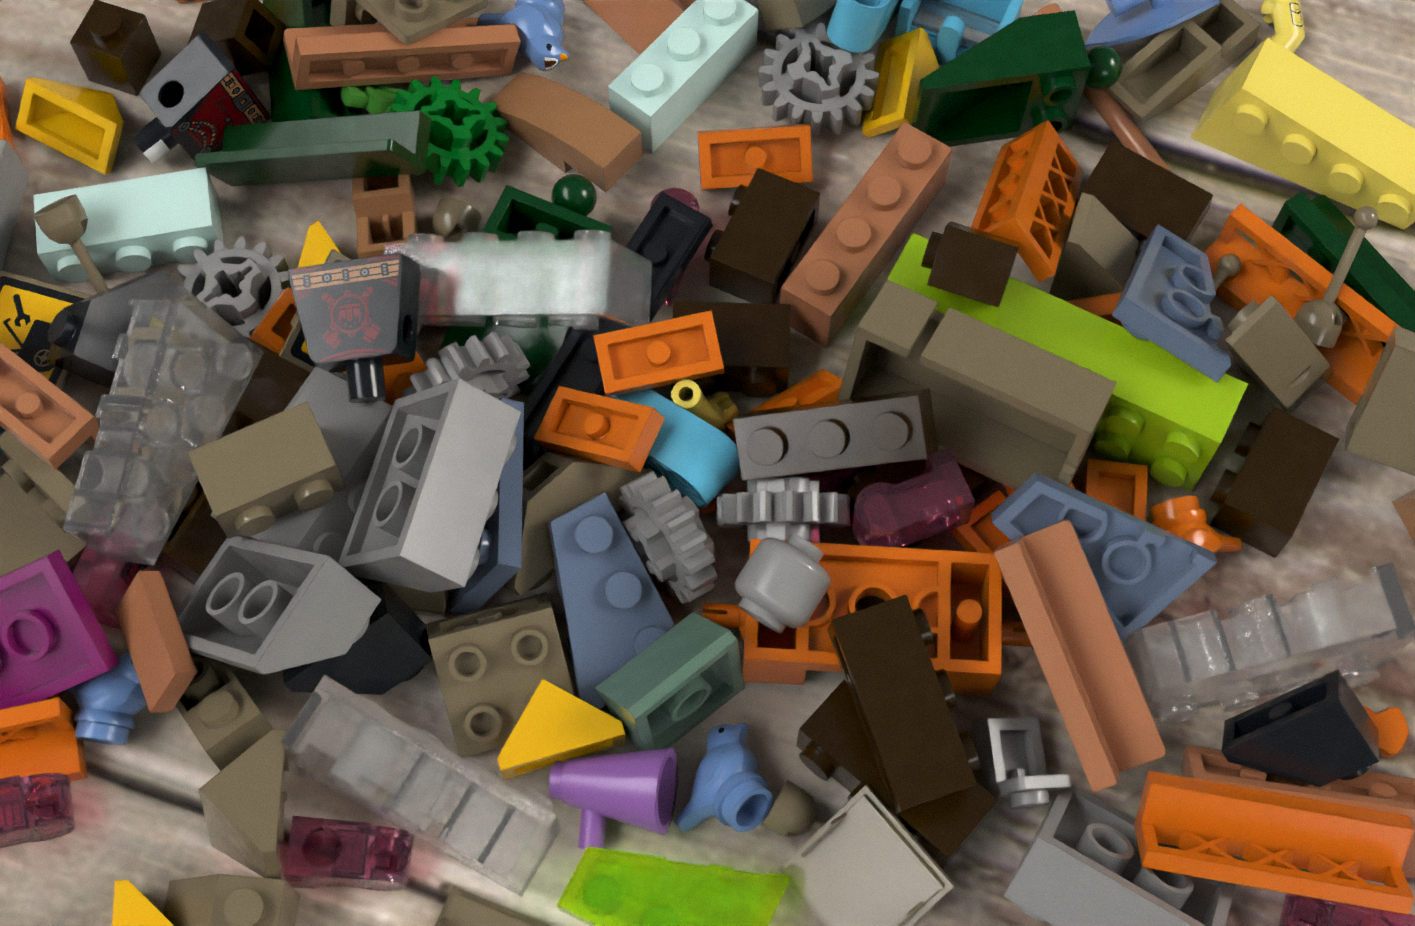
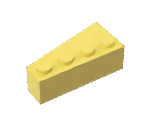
M1268 37L1215 88L1190 138L1321 195H1326L1328 198L1356 210L1363 206L1372 207L1376 210L1379 220L1402 230L1415 222V129Z

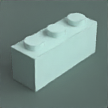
M696 0L608 86L610 111L641 131L642 147L653 153L757 49L758 9L745 0Z
M206 167L33 195L35 213L59 199L74 194L77 195L88 219L86 231L80 239L100 274L119 271L137 273L147 270L150 266L174 262L197 263L193 255L194 250L199 249L208 256L214 253V240L221 239L224 243L219 196ZM35 220L37 254L55 282H82L88 280L89 277L71 245L58 244L50 240L41 231Z

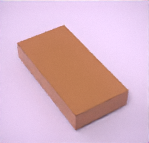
M138 571L115 612L150 713L171 712L195 677L197 670L160 571Z

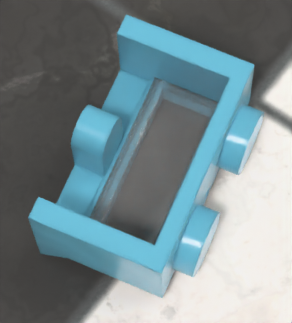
M903 0L900 5L894 37L919 27L923 28L928 33L938 64L943 66L1018 19L1024 0Z

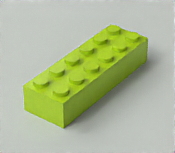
M912 233L888 276V280L937 301L936 311L944 315L950 307L1117 382L1090 445L1094 446L1099 454L1110 460L1147 465L1150 475L1161 484L1170 487H1183L1192 492L1220 446L1248 383L1226 373L1218 382H1215L1151 340L1138 339L1122 326L1011 276L1009 277L999 307L929 286L927 283L931 269L921 267L929 239Z

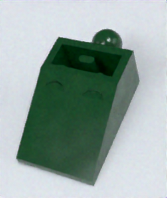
M1075 10L1020 17L920 80L912 126L949 147L1016 138L1046 120H1049L1055 131L1059 134L1062 131L1071 130L1085 85L1095 90L1107 89L1114 85L1122 73V60L1113 48L1106 45H1095L1086 50Z
M578 174L566 175L555 183L551 193L552 203L506 185L480 235L453 319L449 322L440 348L441 350L455 342L459 346H465L469 337L476 335L479 341H482L491 332H496L499 338L506 334L511 335L530 363V367L526 369L529 378L517 384L521 390L520 393L527 396L531 394L596 294L616 257L612 226L587 217L596 205L597 193L595 187L589 179Z

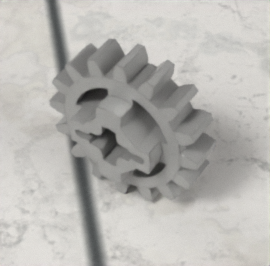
M818 23L815 33L807 34L803 27L795 28V38L792 40L785 35L779 34L776 37V50L766 48L763 66L759 67V87L762 88L761 102L763 106L773 105L772 119L775 122L789 117L791 125L809 124L813 137H819L821 126H829L835 135L841 134L843 120H847L849 123L857 126L861 120L862 110L870 111L873 107L874 93L877 91L879 73L874 71L875 56L874 54L849 52L839 48L828 38L824 23Z
M238 237L234 248L226 249L221 239L214 240V253L208 256L199 249L194 250L193 255L197 264L193 268L179 265L177 271L183 283L169 286V292L175 302L169 308L177 325H179V329L186 331H209L208 354L218 346L225 360H229L235 352V348L239 347L245 337L250 338V335L280 294L287 287L291 288L288 275L289 268L284 256L281 253L272 256L267 243L263 241L256 245L253 250H250L245 237Z
M491 332L482 341H479L476 335L469 337L465 346H459L457 342L452 343L438 351V359H428L426 364L429 368L424 372L412 374L410 380L413 386L404 389L402 395L405 397L460 378L499 400L501 397L507 399L521 391L517 384L529 378L526 369L530 367V363L511 335L506 334L499 338L496 332Z
M650 471L622 486L620 490L623 495L618 498L619 503L626 511L622 515V525L650 578L654 576L658 584L664 582L668 594L671 597L677 595L683 604L687 601L691 602L714 589L713 581L718 579V574L711 566V563L716 561L712 554L714 544L713 540L706 533L699 517V509L688 496L682 498L681 493L677 489L671 492L664 476L657 478L654 471Z
M805 477L747 480V492L717 496V526H720V528L747 529V542H750V539H765L768 537L787 541L791 533L809 542L819 543V529L825 530L828 528L850 526V497L848 494H838L836 492L819 493V481H809V478Z

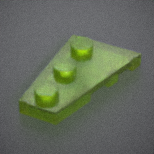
M587 846L557 903L558 910L589 926H769L791 882L792 876L771 872L766 875L733 870V867L715 864L703 866L668 861L666 857Z

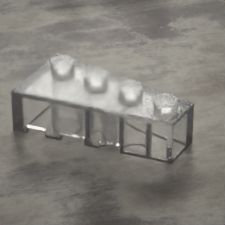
M578 230L574 232V240H554V235L551 233L522 231L518 233L517 241H498L499 236L495 234L468 232L462 234V242H444V237L439 235L415 233L408 235V243L384 244V255L402 252L420 264L421 281L418 325L484 327L486 325V316H492V323L496 325L539 329L541 317H548L549 324L573 327L574 330L599 331V319H608L627 328L650 323L652 261L611 240V233Z
M180 283L133 284L128 305L134 307L127 334H119L112 358L119 360L110 393L109 395L102 394L95 418L100 419V428L94 449L85 450L63 526L64 531L110 560L154 566L198 481V476L188 451L221 437L264 354L261 349Z
M1393 562L1369 568L1370 576L1364 583L1341 588L1338 577L1312 583L1311 590L1295 595L1285 604L1279 605L1278 600L1273 597V594L1248 600V602L1233 608L1228 612V619L1220 620L1217 611L1210 610L1132 631L1123 646L1153 718L1161 717L1162 723L1173 724L1196 717L1200 713V708L1221 704L1224 712L1246 709L1258 704L1260 696L1280 692L1285 694L1337 669L1340 670L1351 688L1379 679V671L1415 638V622Z
M325 674L281 740V744L305 776L520 897L525 893L561 831L557 815L551 812L554 804L543 795L525 786H521L517 792L497 779L499 774L487 764L471 756H466L465 759L445 748L443 742L434 735L417 726L410 727L389 714L378 704L359 696Z

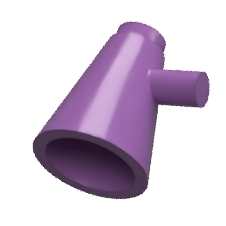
M673 748L570 758L566 761H555L551 768L549 777L550 797L562 800L564 804L582 809L578 848L604 850L607 818L659 835H665L672 822L678 789V762Z

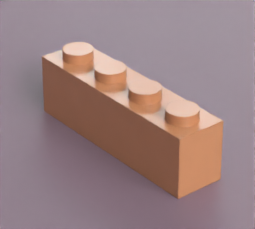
M903 122L781 287L780 304H791L790 327L827 349L945 185L953 148Z

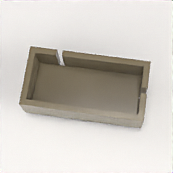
M887 279L857 326L837 400L930 388L938 450L935 453L1015 490L1035 472L1070 486L1117 382L950 307L944 315L936 311L937 301Z

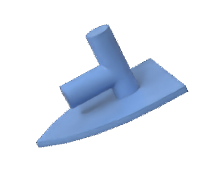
M1106 0L1111 12L1093 29L1085 42V47L1088 49L1095 45L1114 46L1141 39L1180 24L1220 2L1219 0Z

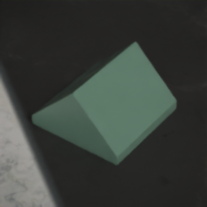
M692 612L596 686L595 689L613 716L622 721L625 734L637 751L670 748L744 689L738 639L727 628Z

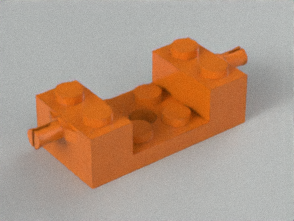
M750 539L749 558L763 539ZM810 542L824 553L818 564L828 572L831 584L808 622L800 628L785 626L781 634L745 613L738 607V604L707 603L703 601V617L727 629H739V637L744 649L742 674L743 681L804 685L807 670L842 672L827 629L831 620L856 612V603L867 596H876L884 601L907 595L912 610L919 607L923 610L933 635V645L926 647L935 671L945 670L955 694L991 696L1001 676L1002 645L1033 648L1023 622L1002 620V572L994 553Z

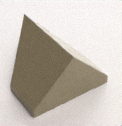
M272 729L198 789L211 845L260 876L271 879H281L282 870L278 842H284L285 800H287V792H282L284 771H289L290 766L286 729Z

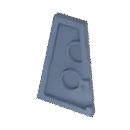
M1158 224L1145 241L1112 316L1121 321L1123 327L1134 337L1145 341L1151 340L1215 382H1218L1231 366L1229 352L1219 348L1217 342L1224 333L1222 320L1211 314L1210 303L1216 296L1208 255Z
M500 398L502 402L521 411L514 433L517 437V443L512 456L504 464L496 489L498 492V503L492 516L486 521L477 549L479 550L480 557L477 568L467 580L465 587L452 589L449 612L465 614L479 610L521 569L523 402Z
M1035 472L991 513L992 523L1010 540L1017 539L1062 520H1070L1073 523L1123 643L1129 640L1218 563L1214 552L1038 472Z
M601 493L547 522L559 595L562 598L568 633L567 643L570 661L573 663L578 693L576 697L598 709L603 708L606 704L595 687L675 626L606 493Z

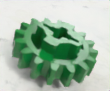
M432 76L428 87H425L415 79L411 81L408 91L399 89L388 113L420 110L431 118L426 170L433 173L435 184L441 185L445 176L452 177L458 187H463L468 175L476 182L481 183L484 181L487 171L496 172L507 147L509 136L503 134L507 126V120L493 117L498 105L495 102L481 103L478 100L481 90L478 88H474L469 93L461 90L460 80L454 79L450 87L442 85L437 76Z

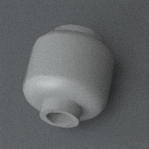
M791 533L786 542L770 537L763 539L736 579L735 589L743 598L738 607L763 625L780 634L785 626L790 628L803 627L831 584L828 572L818 564L824 553L809 541Z

